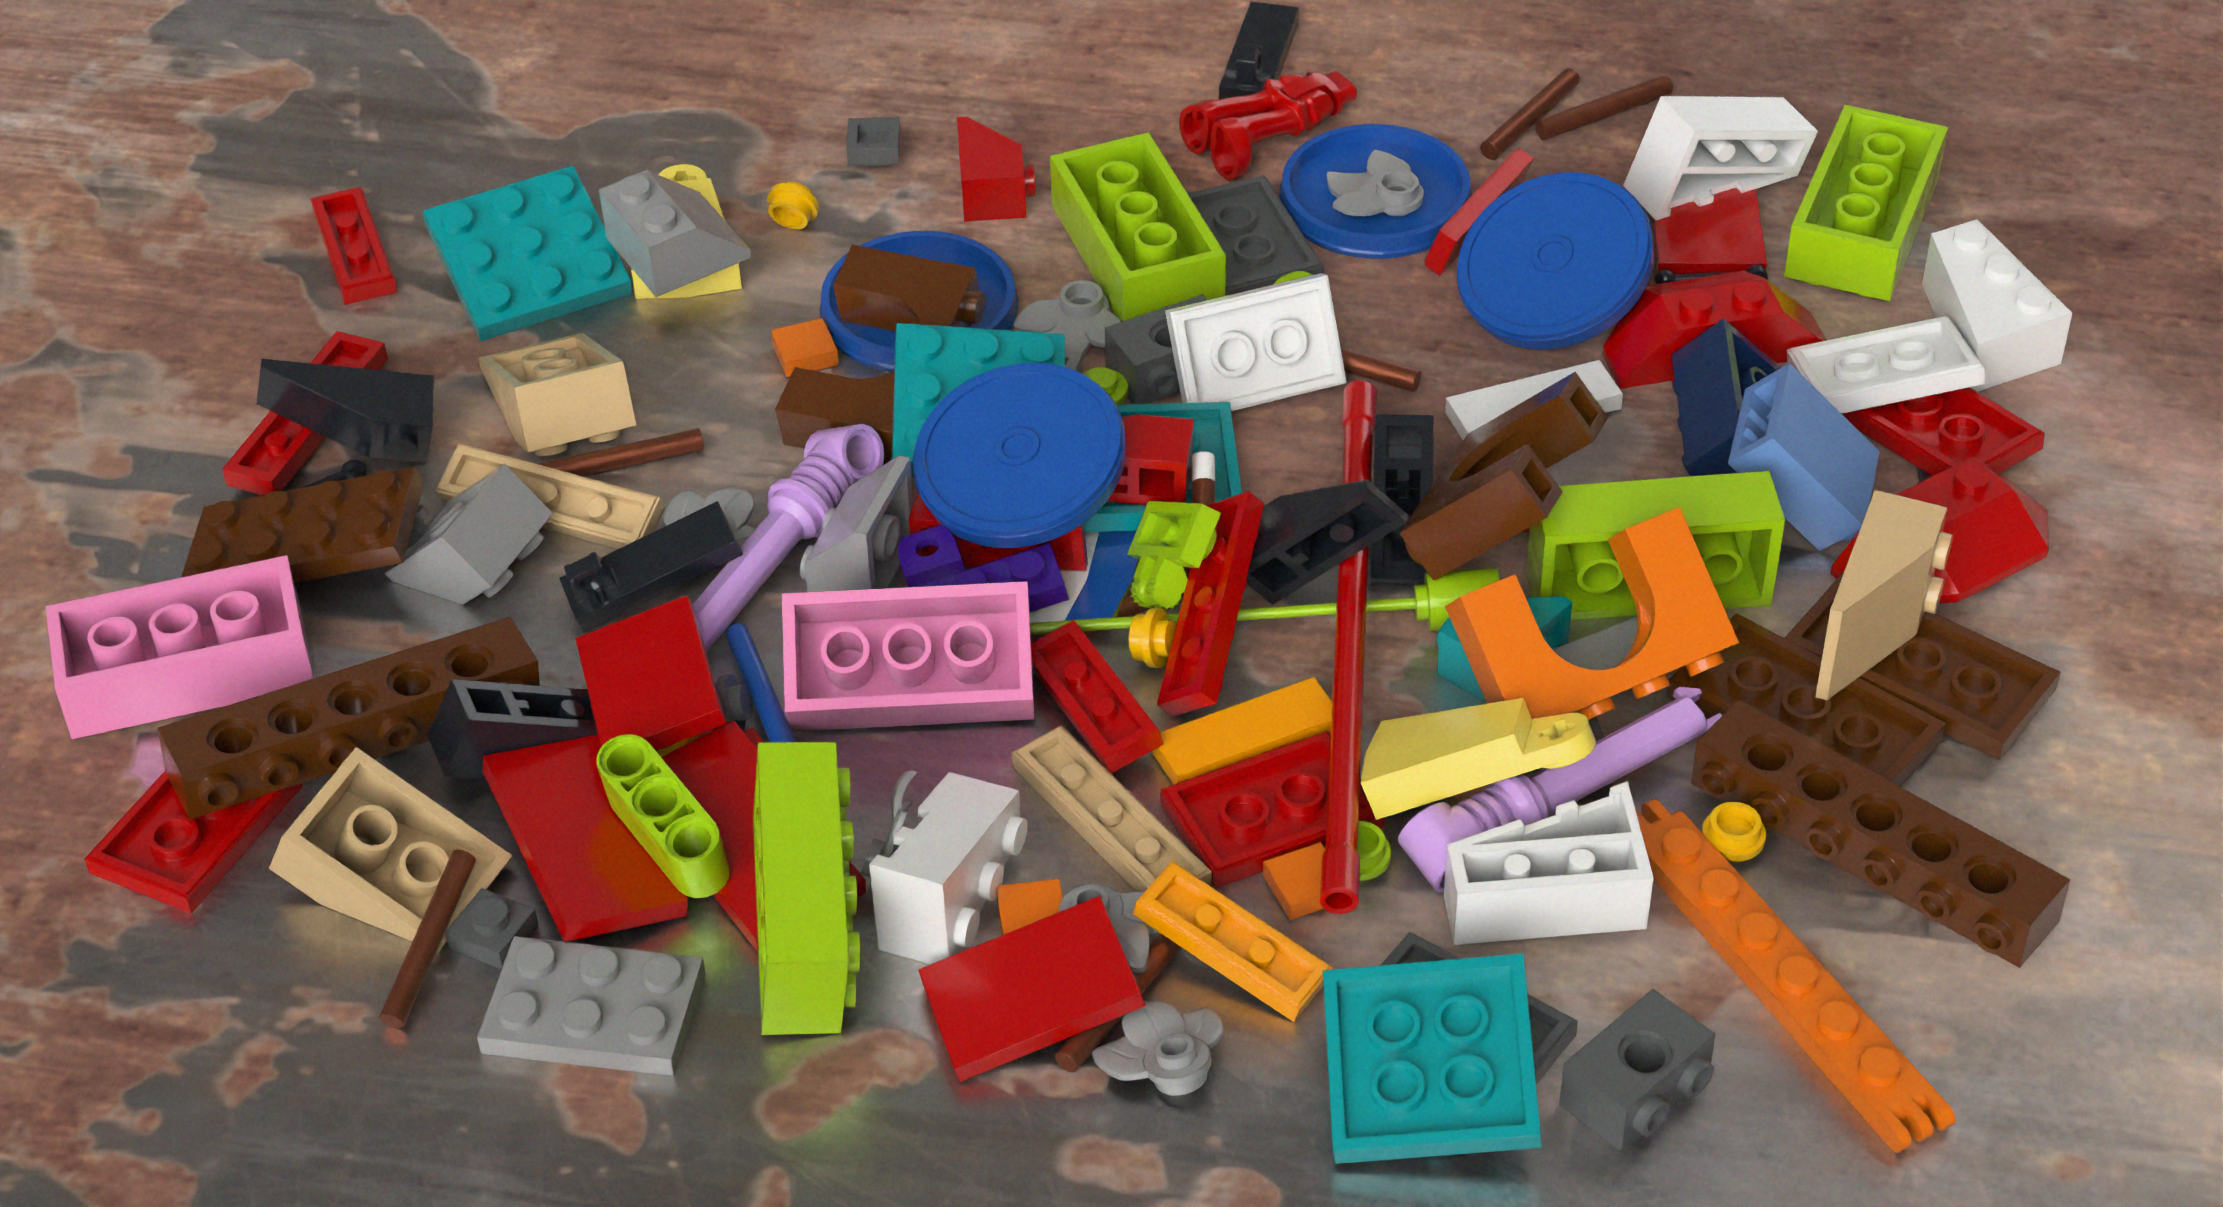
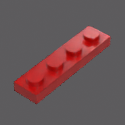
M336 331L310 363L380 370L388 360L384 342ZM270 411L222 468L226 485L261 495H266L273 491H282L323 441L325 436Z
M1250 491L1207 505L1221 513L1215 527L1217 533L1216 542L1210 554L1202 560L1200 567L1190 568L1157 701V706L1172 717L1217 704L1264 503Z

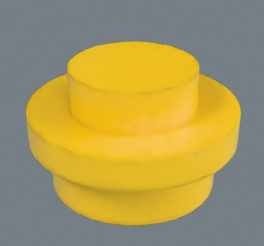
M797 182L776 184L771 188L767 197L770 217L779 225L789 229L805 228L808 222L816 218L820 207L811 190Z
M1151 608L1146 614H1136L1130 625L1129 648L1131 656L1136 662H1145L1149 668H1162L1169 657L1176 624L1174 621L1169 620L1164 609Z
M1740 802L1720 804L1706 817L1702 825V833L1728 861L1752 859L1764 848L1766 840L1765 826L1758 812L1747 804Z

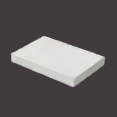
M1320 273L1165 310L1182 403L1230 402L1231 411L1347 383L1330 284L1326 274Z
M1947 316L1797 346L1787 350V364L1790 363L1841 414L1985 384L1983 364Z

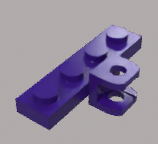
M939 525L905 536L899 541L898 557L908 587L1027 581L1030 612L1069 600L1065 583L1050 543L965 570L955 538L945 526ZM933 545L938 547L937 551L930 556L918 555L919 550L925 546Z

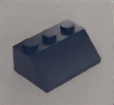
M1722 319L1672 354L1675 378L1672 385L1677 395L1679 409L1677 424L1682 433L1684 447L1682 462L1690 476L1737 473L1728 464L1745 389L1781 368L1729 322Z

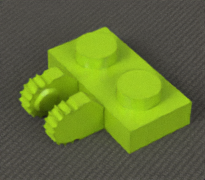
M1148 501L1127 555L1139 560L1133 576L1135 580L1133 583L1131 582L1132 587L1129 589L1132 593L1130 597H1133L1134 603H1138V606L1144 608H1151L1152 606L1168 610V608L1173 609L1174 605H1179L1178 602L1182 600L1181 594L1185 592L1188 581L1184 567L1199 568L1202 560L1212 551L1216 542L1217 533L1215 527L1221 515L1220 512L1201 503Z

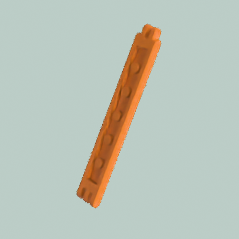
M1657 799L1643 803L1641 805V813L1635 809L1654 877L1653 880L1892 1151L1899 1153L1912 1145L1911 1137L1918 1142L1931 1137L1934 1134L1933 1126L1937 1130L1943 1131L1955 1124L1956 1118L1951 1106L1683 811L1678 810L1670 814Z

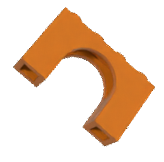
M1680 507L1626 528L1608 539L1632 594L1637 611V630L1634 642L1624 659L1614 668L1604 670L1581 668L1567 662L1555 653L1540 632L1516 574L1460 596L1445 606L1487 704L1524 698L1532 719L1577 712L1585 715L1589 720L1616 708L1611 698L1612 696L1632 689L1637 700L1670 686L1666 674L1686 666L1691 677L1725 663L1720 651L1739 643Z

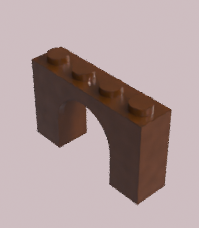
M851 245L833 284L841 321L895 332L897 323L971 328L972 324L978 325L981 322L985 310V294L979 291L976 268L857 245ZM795 367L775 408L783 444L805 449V444L810 435L817 430L865 424L872 427L879 434L885 454L883 465L888 463L892 459L894 371L878 377L858 379Z
M1576 372L1467 434L1399 534L1404 539L1406 549L1411 558L1416 563L1423 565L1433 580L1438 579L1548 517L1563 491L1546 468L1594 442L1608 419L1606 413Z

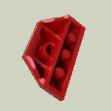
M1737 271L1646 286L1639 300L1616 324L1603 345L1602 355L1619 389L1675 380L1672 354L1722 319L1729 322L1776 364L1787 362V350L1790 348L1827 340L1810 311L1767 279L1746 271Z
M1974 456L1895 494L1947 507L1943 532L1952 534L1953 540L1945 569L1935 568L1934 572L1935 577L1944 579L1939 604L1958 603L2047 557L2049 550L2047 509L2009 478ZM1859 532L1832 564L1830 574L1837 579L1845 571Z

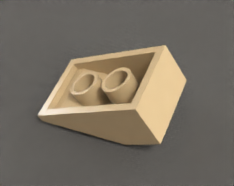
M584 333L478 358L480 369L515 441L528 453L534 451L536 456L555 455L568 449L567 443L585 438H588L589 442L592 443L606 442L622 435L621 429L637 426L624 362Z
M1878 490L1874 491L1830 609L1816 698L1829 700L1917 634L1924 611L1932 614L1936 613L1944 579L1935 577L1934 572L1935 568L1945 569L1953 540L1952 534L1943 532L1947 507Z
M356 747L283 834L269 869L319 904L413 941L453 850H464L472 854L476 858V863L447 929L481 888L488 890L513 855ZM445 933L437 949V952H440L441 949L447 943Z

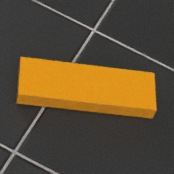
M1315 677L1164 730L1160 732L1163 745L1151 752L1174 785L1326 731L1331 735L1332 701Z
M1173 861L1170 862L1135 904L1132 915L1292 1022L1296 1021L1323 987V970L1333 969L1331 965Z

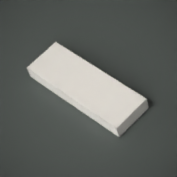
M1597 360L1446 397L1445 413L1462 440H1464L1470 432L1573 372L1578 374L1605 413L1621 409L1623 393L1601 361Z

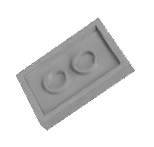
M514 936L477 1036L480 1052L485 1055L674 1076L706 974L703 957Z

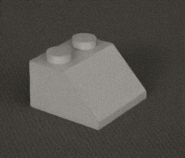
M648 170L625 177L621 181L599 189L607 240L655 297L751 258L748 246L698 191Z
M897 456L848 487L837 508L832 507L828 510L820 537L814 546L810 545L806 548L801 560L800 576L801 579L806 580L807 592L893 588L902 571L898 557L899 541L901 538L911 535L908 518L914 501L909 457Z
M504 463L447 501L427 524L428 530L413 546L407 549L404 563L391 565L384 574L394 583L461 605L482 592L490 598L512 578L514 573L508 567L515 558L519 561L523 560L543 541L544 536L539 530L553 512Z

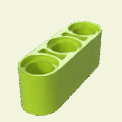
M628 734L619 735L608 740L600 748L596 764L613 811L676 889L683 895L692 898H707L718 893L726 885L730 877V867L720 831L714 820L644 738Z

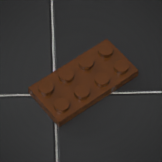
M409 467L393 471H379L372 475L341 481H326L319 485L288 491H273L266 495L235 501H220L213 505L204 506L181 577L285 555L288 556L294 583L404 563L424 482L416 468Z
M1844 572L1787 634L1785 639L1822 658L1830 609ZM1924 611L1917 634L1859 678L1945 722L1944 734L2000 760L2056 691L2061 672L1936 613L1932 614Z
M1737 613L1730 619V623L1739 643L1720 651L1725 663L1691 677L1686 666H1684L1668 680L1670 686L1667 687L1666 696L1672 700H1676L1673 694L1678 687L1700 689L1702 691L1700 699L1694 703L1707 719L1718 713L1723 715L1740 699L1898 786H1901L1942 742L1946 727L1945 722L1859 677L1829 700L1816 698L1822 658Z

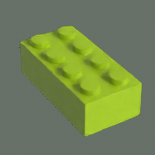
M1844 105L1792 223L1784 277L1804 281L1810 285H1821L1855 293L1866 298L1890 301L1939 180L1949 127Z
M1149 132L1050 156L1052 207L1096 283L1102 288L1103 294L1108 298L1111 309L1121 322L1202 294L1207 300L1226 296V254Z
M1770 471L1559 486L1563 492L1548 517L1529 528L1526 578L1531 597L1563 596L1572 601V621L1637 616L1632 594L1608 539L1626 528L1678 507L1681 508L1724 609L1772 606L1785 517Z
M836 742L758 743L753 833L762 1035L841 1033L844 1008L855 1007L856 1005L855 972L860 970V936L858 931L853 932L852 916L856 915L857 910L856 876H850L849 860H853L854 845L852 821H846V807L850 805L849 768H838Z

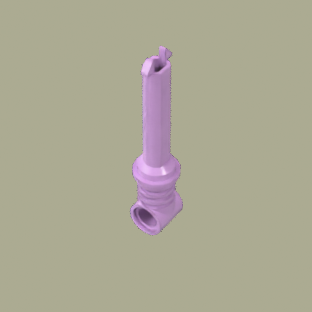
M858 424L817 430L810 435L805 444L804 459L794 469L790 477L787 479L782 478L772 484L768 491L769 502L767 506L769 514L741 546L743 555L729 561L693 604L706 652H708L800 539L808 540L813 537H820L828 510L832 507L837 508L848 487L883 466L885 455L883 443L879 434L872 427Z
M1678 687L1673 694L1676 700L1596 741L1592 752L1578 762L1560 768H1544L1529 777L1520 774L1491 783L1483 792L1472 795L1470 799H1465L1459 802L1458 805L1450 806L1443 802L1427 807L1404 826L1398 836V843L1435 891L1439 893L1444 892L1447 844L1519 819L1524 825H1528L1548 818L1556 813V806L1573 800L1576 802L1704 734L1722 715L1718 713L1706 720L1704 713L1694 703L1700 699L1702 691L1698 688Z

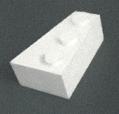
M1661 96L1623 186L1657 221L1671 215L1670 208L1692 201L1698 207L1713 203L1714 194L1737 188L1741 193H1745L1798 176L1818 130L1784 97Z
M1978 219L1931 233L1922 286L1935 317H1949L1984 366L1985 384L1970 388L1979 392L2060 365L2072 312Z
M952 772L947 773L918 807L917 816L922 817V821L915 829L902 826L894 835L893 844L898 845L899 848L890 858L877 855L869 864L878 950L931 965L958 954L962 946L968 948L972 945L978 931L982 907L986 900L994 901L997 897L996 889L999 885H1002L1004 866L1010 854L1017 856L1020 853L1026 839L1028 824L1025 818H1021L1019 790Z
M1628 781L1610 787L1609 796L1597 801L1578 806L1575 800L1556 806L1555 815L1543 820L1524 825L1519 819L1447 844L1444 901L1453 944L1461 945L1647 929L1654 877Z

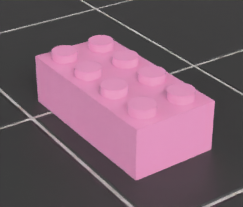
M287 555L45 606L54 685L71 739L228 706L314 678L301 607Z
M1027 581L782 594L785 714L792 732L1035 719Z

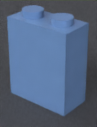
M1789 363L1745 389L1728 464L1737 473L1770 471L1785 519L1815 548L1822 551L1841 540L1848 541L1853 539L1860 531L1870 504L1880 451Z

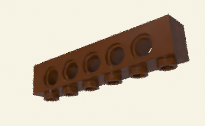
M511 617L497 620L158 727L165 772L189 820L334 773L356 747L373 759H377L429 742L427 734L451 679L540 686L538 660Z
M1739 699L1697 740L1691 784L1700 788L1712 798L1719 799L1725 803L1740 802L1751 806L1758 812L1766 828L1775 830L1807 848L1819 858L1832 862L1864 880L1871 887L1883 891L1921 912L1926 918L1946 926L1978 944L1983 950L1995 954L2020 968L2060 922L2071 879Z

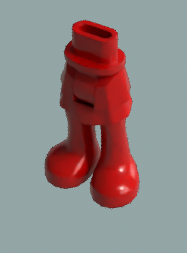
M1316 71L1307 72L1306 77L1302 74L1283 75L1279 80L1266 79L1263 89L1252 95L1201 100L1188 105L1181 111L1179 117L1180 133L1185 146L1192 153L1199 155L1210 150L1211 159L1216 171L1229 181L1243 176L1248 171L1252 161V145L1268 137L1283 134L1297 137L1304 130H1311L1328 116L1339 114L1343 104L1356 99L1357 92L1354 84L1337 71L1326 75Z

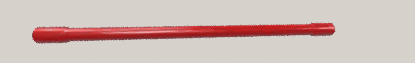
M1363 380L1349 383L1343 391L1342 428L1344 430L1342 484L1363 480L1371 482L1377 390L1373 384ZM1369 546L1338 564L1326 845L1321 861L1320 904L1325 910L1335 914L1352 912L1359 904L1360 856L1357 851Z

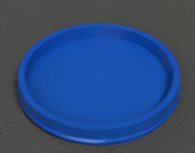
M1360 124L1341 127L1308 140L1288 159L1282 174L1279 191L1280 200L1307 240L1335 253L1367 259L1398 258L1431 249L1439 230L1472 196L1468 169L1461 157L1452 148L1429 134L1407 127L1386 124ZM1374 150L1383 151L1405 161L1410 166V171L1418 177L1419 184L1423 188V203L1417 210L1404 216H1390L1384 212L1370 216L1347 215L1333 208V202L1337 198L1331 194L1328 188L1326 174L1330 171L1340 173L1366 172L1370 154Z
M1565 172L1531 179L1508 190L1489 204L1468 230L1459 252L1457 264V284L1461 299L1467 310L1483 329L1493 337L1516 347L1537 350L1557 349L1589 340L1622 319L1639 300L1645 290L1654 263V243L1651 225L1646 212L1638 200L1626 189L1606 178L1587 173Z
M909 231L886 235L860 245L862 247L976 268L979 291L984 292L986 301L981 322L978 325L972 324L971 328L1011 329L1018 310V296L1013 275L1006 262L984 244L947 232ZM845 254L830 269L823 282L820 318L824 319L835 346L841 352L868 367L892 372L894 371L896 332L840 320L833 284L847 256Z
M1020 363L1002 366L977 375L955 388L940 401L927 417L918 435L913 454L915 485L921 499L934 518L961 539L995 548H1018L1044 543L1065 535L1082 525L1098 512L1112 495L1121 478L1126 459L1124 423L1120 411L1110 395L1100 385L1078 371L1048 363Z

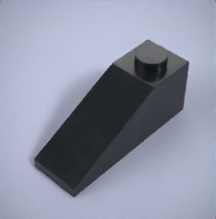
M261 359L257 405L369 458L426 463L433 428L434 376Z
M1376 414L1374 486L1407 513L1408 521L1433 485L1434 415ZM1405 524L1372 543L1371 583L1424 584V577L1427 571L1423 565L1416 563L1411 558L1406 549L1405 541L1399 534Z
M1369 480L1279 496L1263 507L1258 528V538L1254 545L1247 574V584L1273 605L1407 523V513Z
M451 679L427 736L444 776L462 779H486L482 772L484 755L598 735L587 689Z

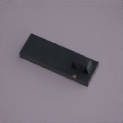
M1250 2L1226 66L1225 74L1219 85V99L1252 95L1263 89L1266 79L1279 80L1299 24V7Z
M716 501L603 557H600L596 552H592L590 555L570 565L567 564L564 566L566 575L559 579L575 619L583 632L743 555V552L719 502Z

